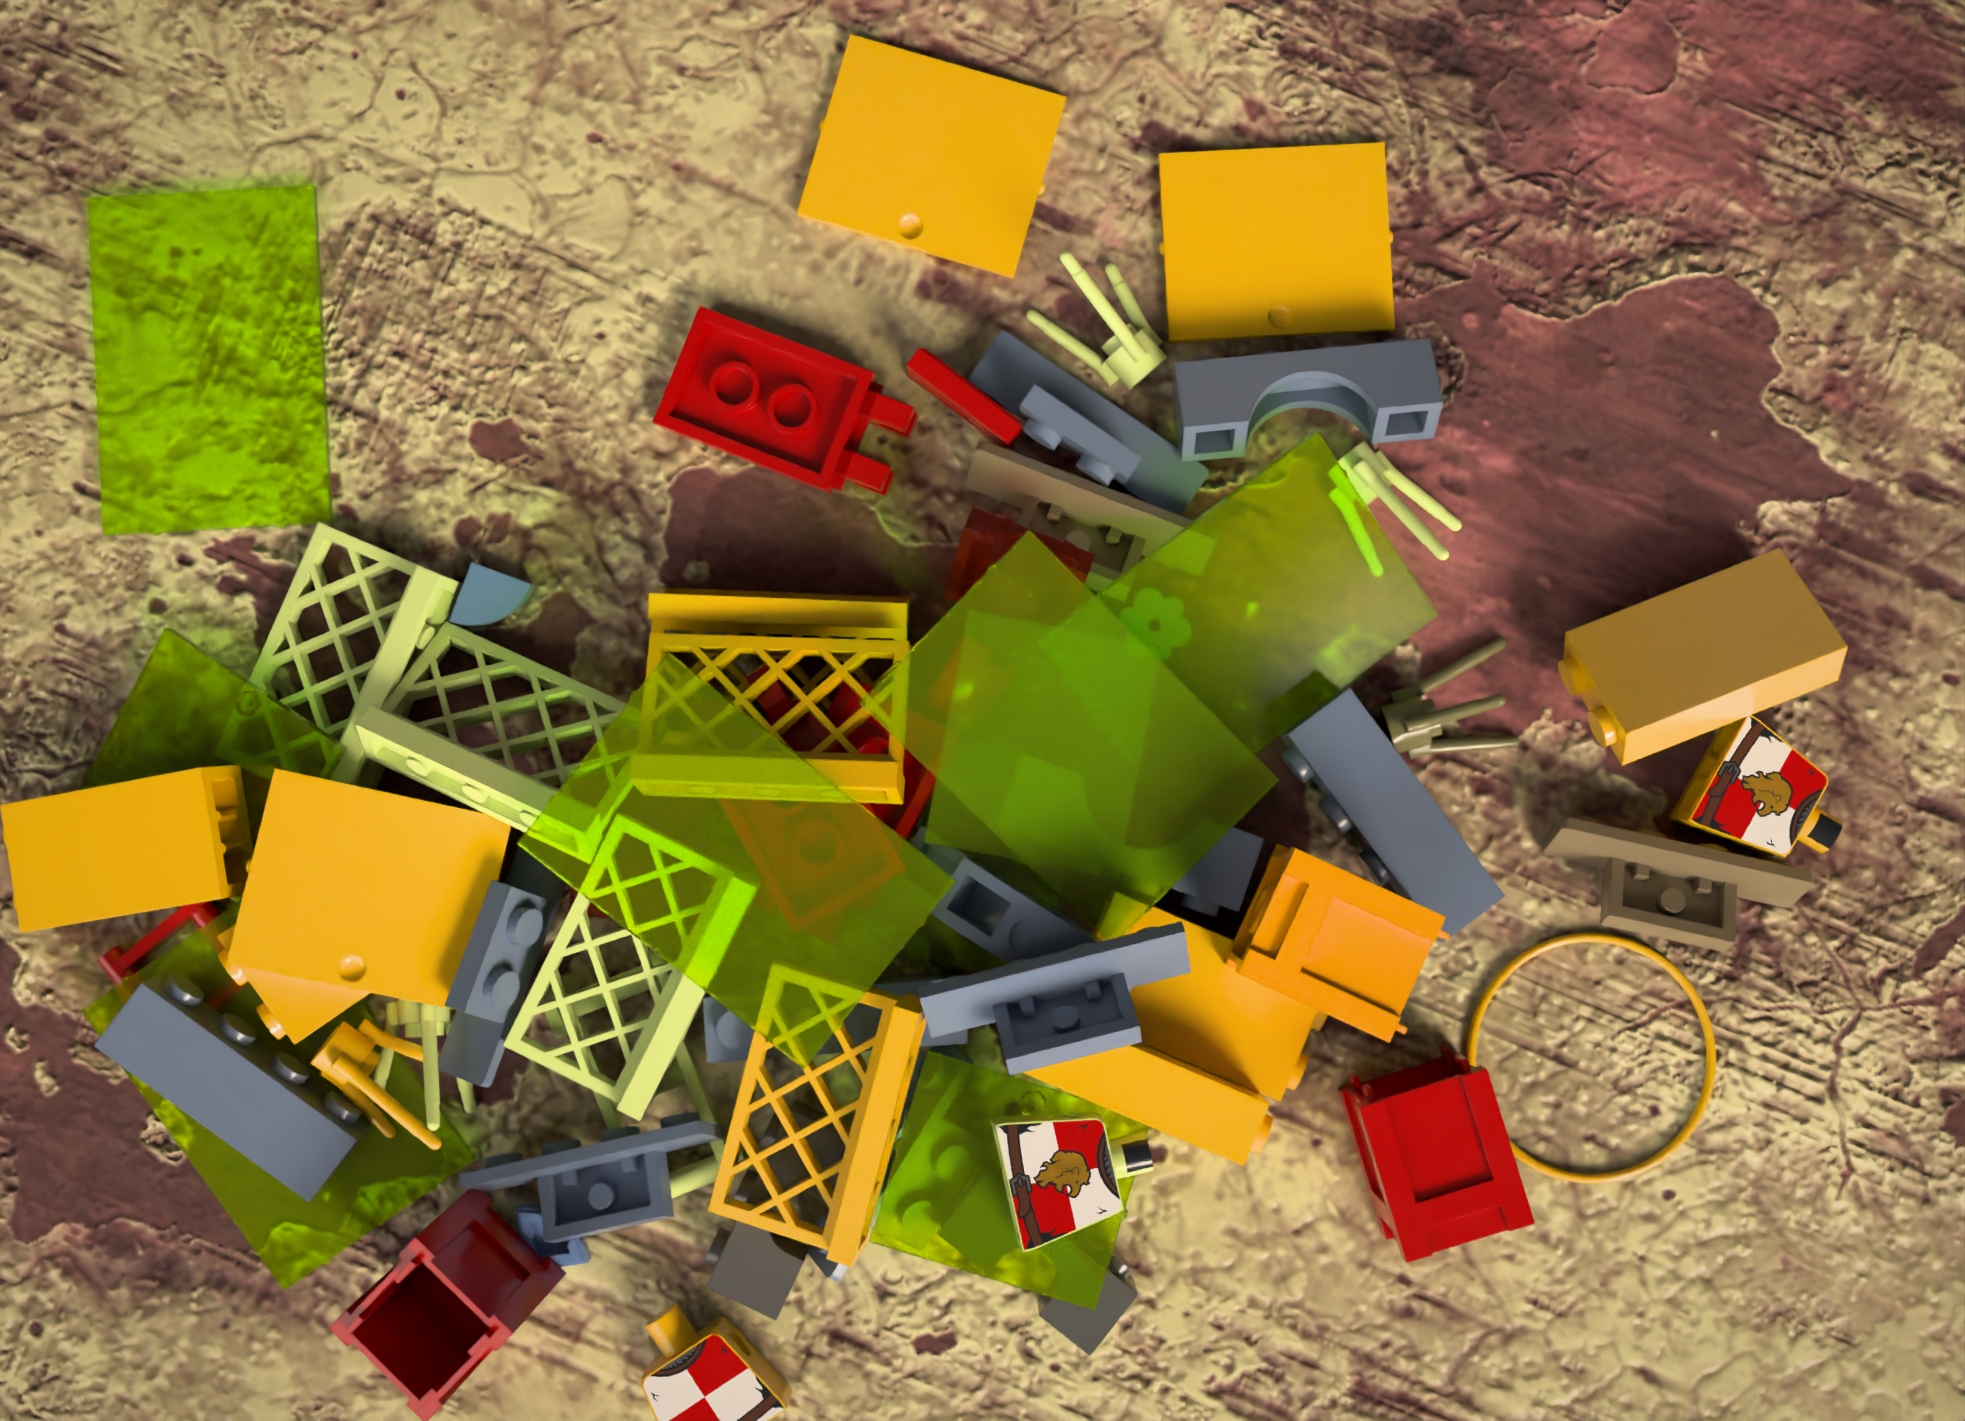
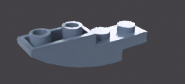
M922 825L903 854L910 869L889 881L928 907L930 914L1007 964L1016 960H1029L1069 950L1084 943L1103 941L1042 899L1031 896L931 828Z

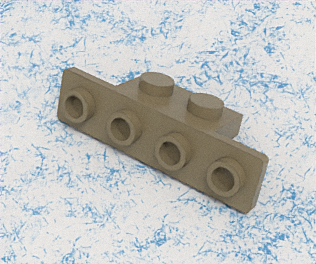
M980 441L978 443L965 483L966 487L1022 509L1004 556L1124 601L1141 555L1193 575H1199L1218 536L1216 529L1201 524L1190 517L1180 516L1138 500L1130 494L1120 493L1081 478L1070 471L1057 469L1023 456L1012 449L1000 447L987 441Z
M1590 816L1561 818L1544 840L1543 853L1546 855L1603 867L1600 925L1726 952L1735 944L1737 897L1788 908L1814 886L1813 871L1792 867L1789 862L1783 859H1756L1729 853L1726 848L1716 844L1693 845L1667 839L1662 833L1653 830L1630 831L1604 825L1601 820Z

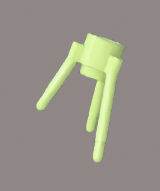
M1065 250L1060 254L1061 262L1115 334L1101 347L1109 357L1105 360L1034 309L1027 312L1026 318L1050 338L1095 369L1109 387L1120 379L1128 390H1131L1167 359L1166 355L1158 347L1163 341L1149 326L1131 290L1114 263H1108L1105 267V272L1132 324L1125 325L1084 268L1080 266L1071 252Z
M1363 441L1344 455L1325 473L1335 484V487L1326 495L1340 511L1371 575L1379 576L1382 568L1351 503L1354 500L1363 509L1379 497L1439 560H1446L1449 557V551L1396 495L1390 486L1392 484L1452 531L1461 529L1462 524L1460 520L1396 469L1381 451L1375 454L1367 443Z
M398 998V1002L386 1003V1026L384 1032L398 1037L400 1027L404 1025L405 1038H422L427 1127L434 1131L440 1127L437 1037L444 1036V1027L446 1036L448 1035L457 1010ZM381 1046L379 1055L382 1058L375 1068L373 1081L385 1090L395 1051ZM456 1077L464 1110L472 1114L477 1109L473 1084Z

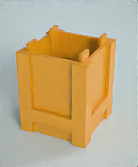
M1276 844L1266 866V871L1223 963L1235 968V972L1390 1043L1395 1030L1403 1034L1407 1032L1408 1028L1399 1024L1400 1015L1433 942L1436 941L1437 937L1448 940L1450 934L1441 930L1446 919L1445 916L1297 848L1291 847V849Z

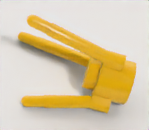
M364 1019L357 1029L343 1020L322 1044L310 1061V1064L319 1069L322 1077L335 1085L355 1106L360 1108L362 1114L387 1138H393L397 1130L370 1099L430 1149H439L442 1145L441 1139L369 1077L382 1058L381 1055L373 1050L375 1044L423 1062L422 1046L386 1033L367 1019Z

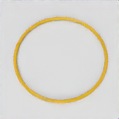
M1587 932L1567 934L1546 940L1527 949L1511 960L1495 976L1480 998L1473 1014L1468 1032L1466 1057L1469 1064L1476 1067L1478 1031L1486 1008L1497 989L1519 966L1544 951L1580 942L1614 944L1648 957L1669 972L1686 992L1697 1012L1706 1047V1071L1700 1098L1694 1112L1679 1134L1665 1148L1649 1159L1626 1169L1599 1174L1569 1172L1551 1167L1531 1157L1509 1139L1513 1154L1517 1159L1548 1176L1578 1183L1614 1182L1636 1176L1660 1164L1671 1156L1695 1130L1708 1105L1714 1085L1716 1072L1715 1039L1709 1016L1697 991L1683 973L1664 956L1648 946L1618 935Z

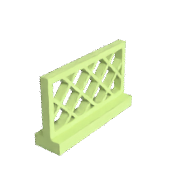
M318 522L217 755L272 780L274 768L303 774L296 753L323 742L329 764L322 779L376 790L386 767L366 758L355 724L370 705L379 709L382 707L445 621L449 622L463 583ZM332 542L347 548L356 573L328 584L322 565ZM364 556L374 559L378 563L368 567ZM394 569L410 575L411 577L400 601L382 608L372 579ZM314 585L316 590L311 592L312 587ZM360 585L370 614L342 625L333 596ZM320 602L330 631L303 642L297 626L298 619L304 608ZM392 618L390 625L388 626L387 619ZM374 625L381 644L374 660L357 666L347 637ZM334 643L344 672L317 684L307 654ZM295 660L304 690L278 700L272 684L277 667ZM364 676H367V677H366V680H365V682H364V684H363L361 678L364 677ZM349 684L355 705L349 718L332 725L322 694ZM309 701L319 731L292 742L282 712ZM414 701L409 703L400 716L408 717ZM269 718L279 748L259 757L242 750L252 725ZM342 734L337 742L336 736ZM283 759L286 769L273 763Z
M445 621L382 707L379 709L370 705L355 725L366 758L586 862L592 863L604 842V830L634 786L630 779L632 753H638L639 748L638 744L636 748L609 755L602 732L625 726L640 731L642 710ZM454 646L475 656L478 668L441 677L438 664L449 649ZM485 661L491 663L492 665L486 666ZM433 674L434 679L427 680L429 676ZM515 675L530 681L533 694L496 703L491 681ZM479 684L484 685L489 705L454 714L450 713L445 693ZM540 686L548 690L541 691ZM435 695L439 696L444 715L418 723L400 716L411 701ZM572 700L586 707L588 720L552 729L546 709L547 706ZM536 709L539 710L545 731L510 740L506 739L501 718ZM596 712H598V713H600V714H602V715H604V716L597 717ZM494 721L499 739L498 743L475 749L458 743L455 730ZM662 721L658 725L657 747L661 745L669 733L668 722ZM448 732L450 738L441 735V733ZM590 735L595 736L601 757L563 766L557 744ZM547 746L550 747L556 769L530 776L515 769L512 755ZM504 758L506 765L497 761V759ZM622 768V770L616 777L614 770ZM606 772L610 788L597 807L572 796L568 782ZM560 784L562 791L553 786Z
M620 811L503 1046L619 1103L616 1110L641 1121L650 1107L703 1001L702 998L706 995L763 878L743 867L737 869ZM625 832L649 843L657 865L656 869L626 879L623 878L615 852ZM663 850L682 860L667 865ZM695 866L718 877L706 901L682 908L671 872ZM607 868H609L613 883L598 888ZM660 876L672 912L639 922L627 887ZM616 891L628 926L595 937L587 909L593 898ZM701 912L692 932H690L686 916ZM675 920L684 948L679 958L654 966L642 931ZM580 926L584 941L570 945ZM632 935L643 970L610 980L598 945ZM588 949L599 984L567 994L558 967L564 956ZM672 970L662 990L657 975ZM646 978L655 1006L649 1016L625 1023L614 989ZM551 984L555 998L542 1002ZM603 993L614 1027L581 1037L570 1003ZM559 1007L570 1042L548 1048L526 1037L525 1034L536 1014ZM643 1028L633 1047L629 1032ZM618 1036L626 1064L617 1082L593 1070L585 1048L586 1046ZM574 1051L578 1062L562 1054Z

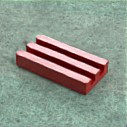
M919 348L906 364L909 379L997 446L1011 449L1020 437L1022 427L1020 420L925 348Z

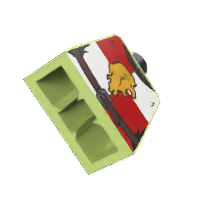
M1097 1112L1000 1116L990 1119L1016 1239L1022 1252L1037 1249L1118 1214L1123 1210V1203L1117 1179L1153 1171L1152 1156L1144 1131L1108 1140L1103 1117Z

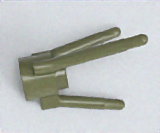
M1498 637L1484 646H1480L1410 687L1390 692L1392 703L1379 706V714L1384 733L1398 753L1407 751L1409 759H1414L1433 753L1496 750L1519 746L1520 739L1515 735L1431 740L1432 737L1442 735L1441 724L1503 706L1506 700L1501 694L1475 699L1436 710L1431 698L1419 700L1421 696L1504 649L1507 644L1504 638Z

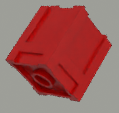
M1446 1045L1439 1046L1442 1057L1435 1058L1433 1061L1364 1082L1359 1081L1355 1073L1348 1074L1350 1085L1337 1088L1381 1233L1386 1240L1393 1238L1397 1242L1401 1257L1406 1263L1503 1231H1513L1535 1224L1488 1070L1482 1065L1476 1067L1470 1065L1467 1057L1459 1052L1451 1053V1049Z
M467 1190L422 1230L398 1254L401 1259L349 1306L329 1327L347 1347L353 1343L410 1399L406 1405L422 1421H428L447 1402L480 1363L493 1350L496 1352L566 1275V1272L549 1255L543 1259L490 1207L493 1200L482 1190Z

